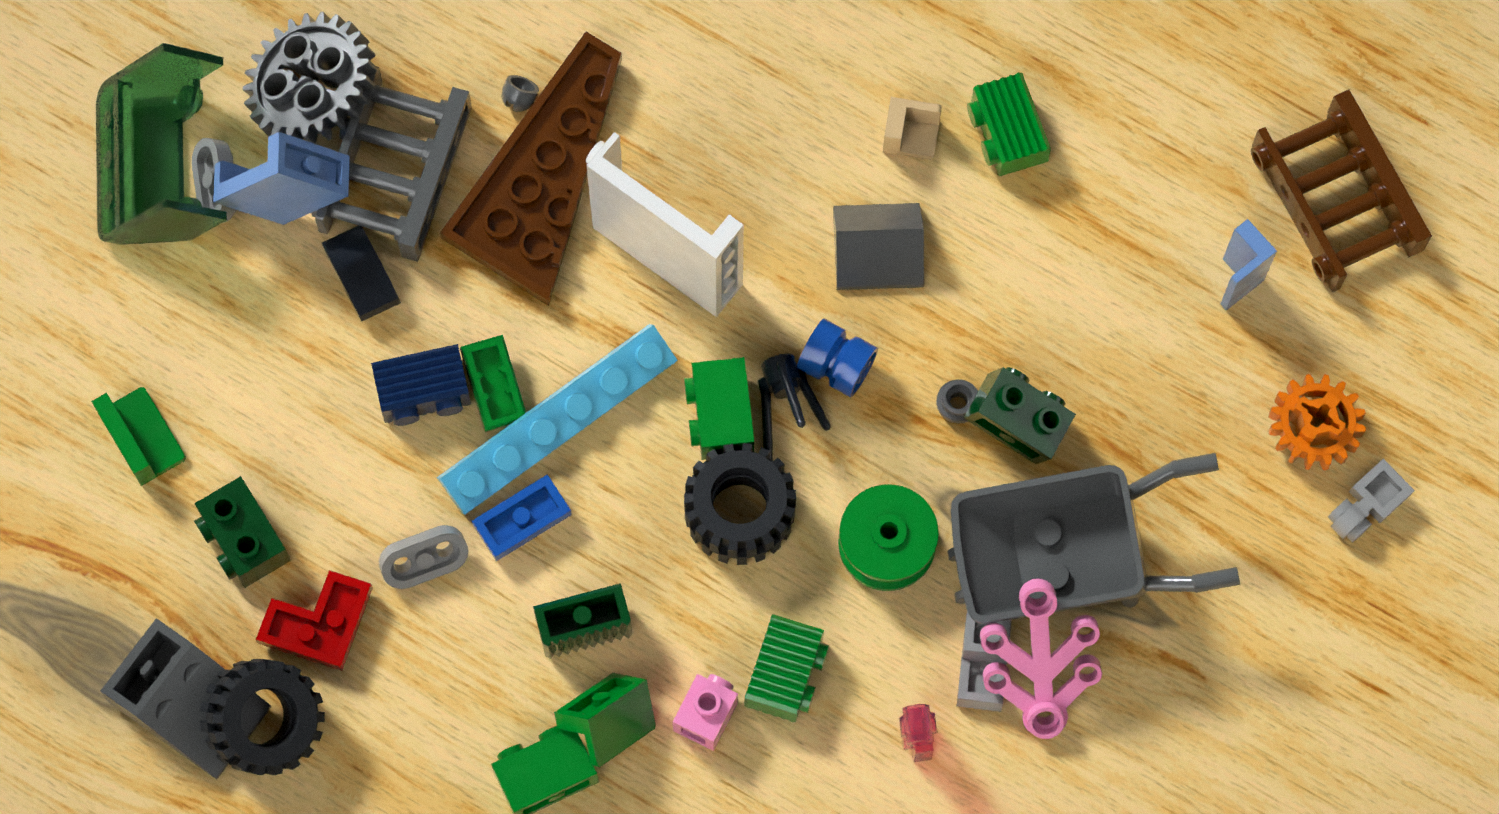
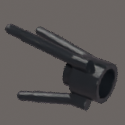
M789 353L775 355L765 360L761 364L764 377L757 381L761 393L763 448L770 451L771 460H773L771 393H774L775 398L778 399L788 398L798 427L803 428L806 422L797 397V393L801 389L822 428L825 431L831 428L824 414L825 412L807 381L805 372L797 368L795 356Z

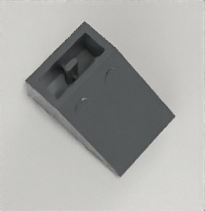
M156 618L100 692L111 705L216 780L228 766V764L223 763L216 757L218 753L215 750L209 749L205 742L209 738L208 733L201 731L200 721L206 720V712L200 711L201 702H208L210 694L205 691L210 683L217 684L220 680L217 675L224 668L190 641ZM256 693L248 698L241 712V726L247 738L250 737L272 707Z

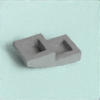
M967 611L956 706L1001 712L1003 696L986 690L983 682V670L991 663L999 662L1006 665L1007 662L997 654H989L983 650L980 641V631L986 624L975 622ZM1011 620L995 622L1005 627L1008 639L1010 640ZM994 634L990 635L986 640L994 643L998 642L1002 637ZM995 674L989 680L999 682L1004 679V676Z

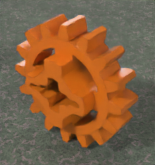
M1306 374L1302 386L1295 380H1291L1286 387L1288 394L1281 391L1278 392L1274 400L1278 406L1272 407L1268 418L1278 421L1272 424L1268 430L1269 435H1280L1281 437L1275 449L1281 451L1288 448L1291 451L1288 462L1291 464L1298 457L1303 458L1305 470H1310L1314 461L1320 462L1323 471L1328 470L1332 458L1342 465L1348 458L1346 450L1355 453L1360 445L1356 438L1362 437L1366 431L1365 426L1356 423L1361 421L1366 414L1365 409H1354L1353 407L1359 397L1358 394L1354 393L1346 396L1343 393L1346 385L1344 381L1338 383L1336 387L1330 386V378L1327 374H1324L1320 383H1315L1311 374ZM1307 397H1321V398L1309 400ZM1337 407L1340 409L1345 423L1339 419ZM1316 417L1323 420V423L1318 428L1311 424V421ZM1289 422L1295 425L1297 437L1293 434ZM1321 444H1324V445L1328 446V447H1326V448H1315V447H1311V446L1321 445Z

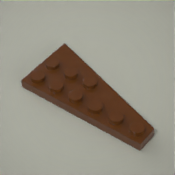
M587 31L440 232L442 240L548 306L586 183V158L598 142L622 61L621 52Z

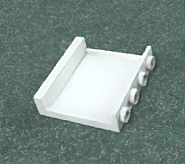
M614 132L606 143L599 141L586 158L593 228L717 317L743 285L744 225L731 215H728L714 234L710 235L622 171L620 136Z

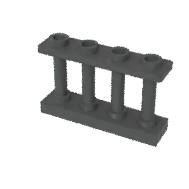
M377 67V72L367 76L375 84V88L364 90L362 93L369 100V103L357 104L354 109L360 116L358 119L350 116L344 119L347 129L345 131L340 129L339 138L343 141L339 152L350 156L349 180L407 196L408 201L412 202L407 217L401 215L397 219L340 202V200L312 212L311 215L315 217L318 231L327 235L334 218L394 235V240L398 241L401 257L418 262L472 109L469 91L452 87L448 101L442 99L438 103L382 87V77L380 69ZM375 102L435 119V124L439 125L435 138H428L427 141L368 125ZM361 141L422 158L421 161L425 163L421 178L415 176L411 180L355 164L354 161Z

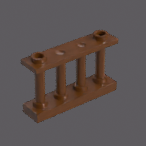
M1350 89L1333 97L1327 111L1326 120L1277 142L1272 140L1266 127L1261 128L1257 131L1251 148L1252 159L1256 167L1261 172L1266 171L1313 256L1312 266L1316 276L1321 282H1327L1332 293L1341 288L1347 276L1345 267L1395 244L1398 247H1403L1408 257L1424 251L1432 237ZM1332 135L1336 137L1341 136L1348 148L1347 156L1296 179L1293 178L1283 157ZM1353 171L1357 174L1362 173L1369 186L1368 192L1316 216L1313 214L1303 194ZM1373 208L1377 210L1382 209L1389 222L1388 229L1335 253L1323 231Z

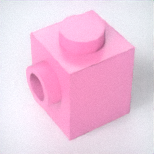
M697 674L673 720V731L714 751L738 704V693L732 691L734 686L727 680L710 674L708 679Z

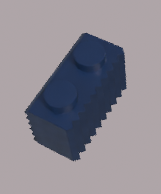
M458 344L371 363L385 423L393 421L396 426L409 425L417 422L420 419L419 415L433 414L434 412H437L438 416H450L461 412L463 406L471 404Z

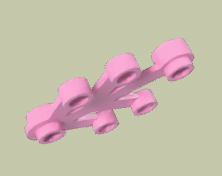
M1032 579L1026 582L1019 592L1021 610L1025 616L1030 618L1032 656L1010 641L1005 627L999 623L986 624L980 631V641L985 652L997 654L1034 682V695L1011 681L1010 671L1003 663L994 662L987 665L983 670V682L987 691L993 694H1000L1023 711V723L1030 733L1041 739H1050L1057 736L1065 727L1068 720L1066 708L1088 686L1095 685L1100 681L1102 677L1100 662L1093 655L1078 657L1073 664L1074 675L1054 694L1052 680L1085 647L1091 646L1098 641L1100 631L1094 617L1090 615L1078 616L1071 624L1072 634L1050 654L1048 617L1057 608L1056 592L1053 585L1048 581ZM1034 592L1045 593L1043 597L1038 599L1029 596ZM1082 627H1090L1093 629L1092 632L1087 635H1081L1078 633L1079 629H1081ZM994 634L1002 637L998 642L994 643L986 640L990 635ZM1084 667L1095 668L1091 674H1082L1080 672ZM995 674L1004 676V679L999 682L989 680ZM1041 712H1052L1051 715L1047 717L1038 716V714Z

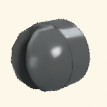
M510 75L507 77L502 88L501 98L506 107L514 104L513 111H526L534 103L539 88L534 82L525 77Z

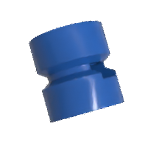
M824 318L819 322L808 339L798 360L797 368L816 379L828 377L829 386L849 397H853L871 369L878 353V347L858 336L849 340L846 337L845 329Z

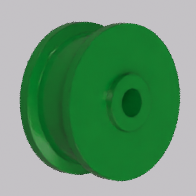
M892 484L868 488L852 499L842 515L838 538L841 561L855 580L869 588L880 591H895L909 587L926 574L933 562L939 534L937 519L926 500L909 488Z

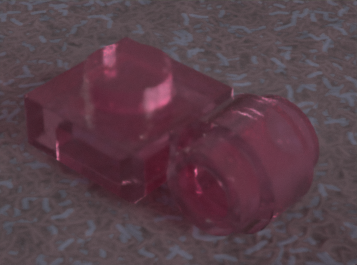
M915 704L902 708L903 716L899 717L903 749L912 750L913 762L931 760L934 751L933 735L938 732L935 713L930 712L928 704Z

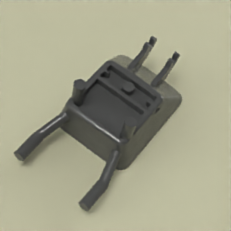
M1216 453L1173 460L1130 485L1123 470L1115 465H1105L965 491L958 494L951 503L954 547L947 551L949 560L956 561L962 589L954 594L956 603L965 604L970 617L975 622L989 624L1027 617L1021 610L1019 592L1021 587L1032 579H1043L1053 585L1057 598L1055 612L1121 601L1125 607L1132 608L1138 604L1139 597L1143 596L1147 591L1198 593L1240 585L1237 567L1192 576L1146 574L1133 500L1173 478L1218 471ZM1034 592L1029 596L1038 599L1043 597L1045 593Z

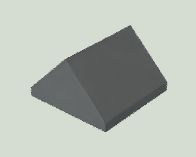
M919 203L833 206L837 290L919 288L924 286V227Z

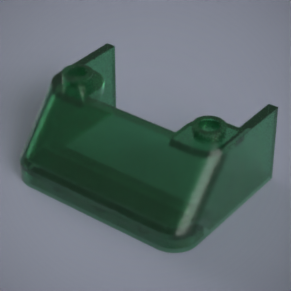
M162 43L102 83L96 98L97 231L99 238L103 242L128 245L191 241L227 220V212L202 207L201 202L197 198L184 197L183 122L190 119L200 110L203 103V91L200 88V80L223 66V57Z

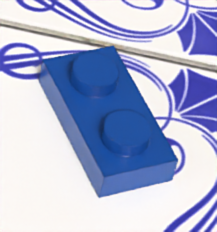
M547 474L472 520V524L495 561H498L565 520L572 513Z

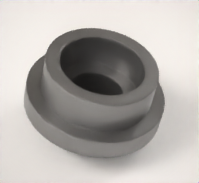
M958 379L945 383L940 388L936 399L939 413L944 419L952 423L968 422L964 419V416L978 390L973 384L965 380ZM954 397H961L966 401V406L956 409L951 405L950 400Z

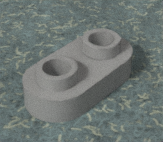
M203 138L196 144L192 154V171L198 210L201 217L206 221L225 223L232 218L237 210L213 203L215 164L222 160L233 163V155L229 145L224 140Z
M448 525L437 526L388 545L380 555L379 568L388 585L397 589H407L459 569L468 557V546L463 534L457 528ZM450 542L444 549L436 548L439 543ZM401 557L408 558L407 561L401 565L394 564V562Z

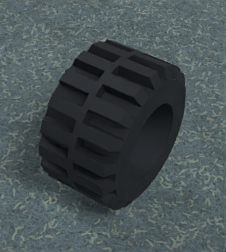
M743 443L742 450H734L733 444L723 445V453L717 454L715 449L706 454V462L698 461L695 464L692 477L688 476L685 484L686 526L690 528V536L695 544L700 542L702 544V551L708 556L713 552L718 554V561L728 564L729 558H736L737 565H747V558L754 557L757 563L765 559V553L769 550L773 554L781 548L782 539L787 540L791 533V525L794 523L796 509V490L793 489L794 481L790 472H784L785 464L779 458L774 461L771 460L770 451L762 447L759 453L753 452L752 444ZM745 485L761 493L766 500L767 506L763 514L756 520L749 523L736 524L726 521L717 514L713 507L714 499L722 490L730 486Z
M267 659L239 661L233 664L234 668L231 670H222L217 675L220 679L217 684H209L205 691L210 694L208 702L202 701L200 708L201 712H206V720L200 721L201 731L208 733L209 738L205 742L209 749L215 750L218 753L216 757L223 763L230 764L231 768L256 775L283 774V769L293 770L301 765L298 761L301 757L309 758L314 752V749L310 747L312 741L320 742L323 733L317 731L318 722H325V712L318 711L317 704L323 703L320 693L313 692L312 687L315 684L310 677L302 676L300 674L302 670L293 665H286L284 662ZM259 690H270L281 702L283 708L282 725L272 739L262 744H256L251 742L243 732L241 712L245 702L251 695Z

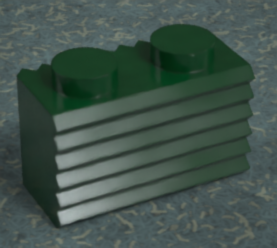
M621 583L533 606L544 653L549 659L554 654L559 657L562 652L569 654L571 649L578 652L580 647L585 650L588 645L595 648L597 643L604 645L606 640L612 643L615 638L621 641L623 636L630 638L632 635L631 619Z

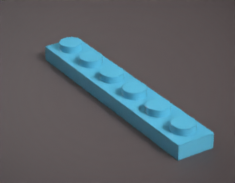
M649 324L439 475L437 479L460 512L466 515L678 360L655 326Z

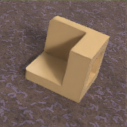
M891 97L882 152L928 160L933 159L942 106L934 103Z

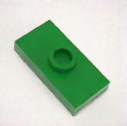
M503 335L461 346L460 352L484 431L488 432L509 426L523 416L526 410Z

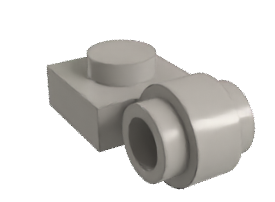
M1382 459L1350 489L1349 493L1357 501L1352 504L1346 499L1328 516L1333 522L1331 527L1342 539L1347 537L1353 543L1372 525L1366 519L1369 514L1381 523L1411 496L1415 490Z

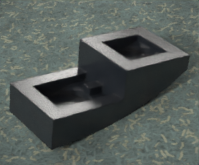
M358 225L322 242L325 253L361 322L401 303L362 226Z

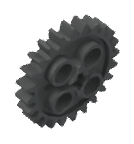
M320 12L315 21L308 13H305L301 25L298 26L292 19H289L288 31L285 33L278 28L273 29L276 40L273 43L266 40L261 41L263 48L266 50L263 55L252 54L251 58L258 65L257 68L245 70V74L253 82L243 86V91L250 96L244 104L252 111L250 118L268 136L282 132L302 140L304 138L306 141L316 144L318 134L320 133L328 141L331 140L332 128L335 126L345 131L347 128L344 119L347 116L355 119L360 117L354 108L357 104L369 103V100L362 93L364 90L375 88V84L367 76L377 72V67L370 61L376 55L368 46L369 40L352 22H345L337 14L330 19L324 12ZM283 68L295 70L302 77L299 79L292 71H286ZM321 80L327 87H330V88L333 87V88H336L337 90L333 91V90L327 89V88H325L322 84H320L318 81Z

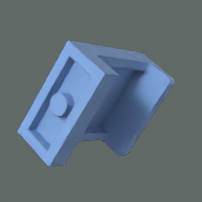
M277 132L268 137L267 162L252 169L223 160L215 164L213 203L282 225L348 197L350 156L282 132Z

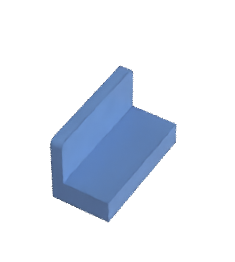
M1248 219L1234 229L1223 260L1235 272L1228 283L1220 303L1225 310L1231 308L1265 280L1277 253V250Z

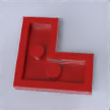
M329 570L314 611L271 598L256 637L257 643L343 671L373 590L372 584Z

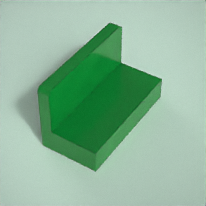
M144 387L134 390L115 402L111 401L107 392L91 401L140 486L186 460L185 454Z
M611 673L554 712L557 729L585 735L590 763L597 767L603 766L656 727L647 679L618 673Z

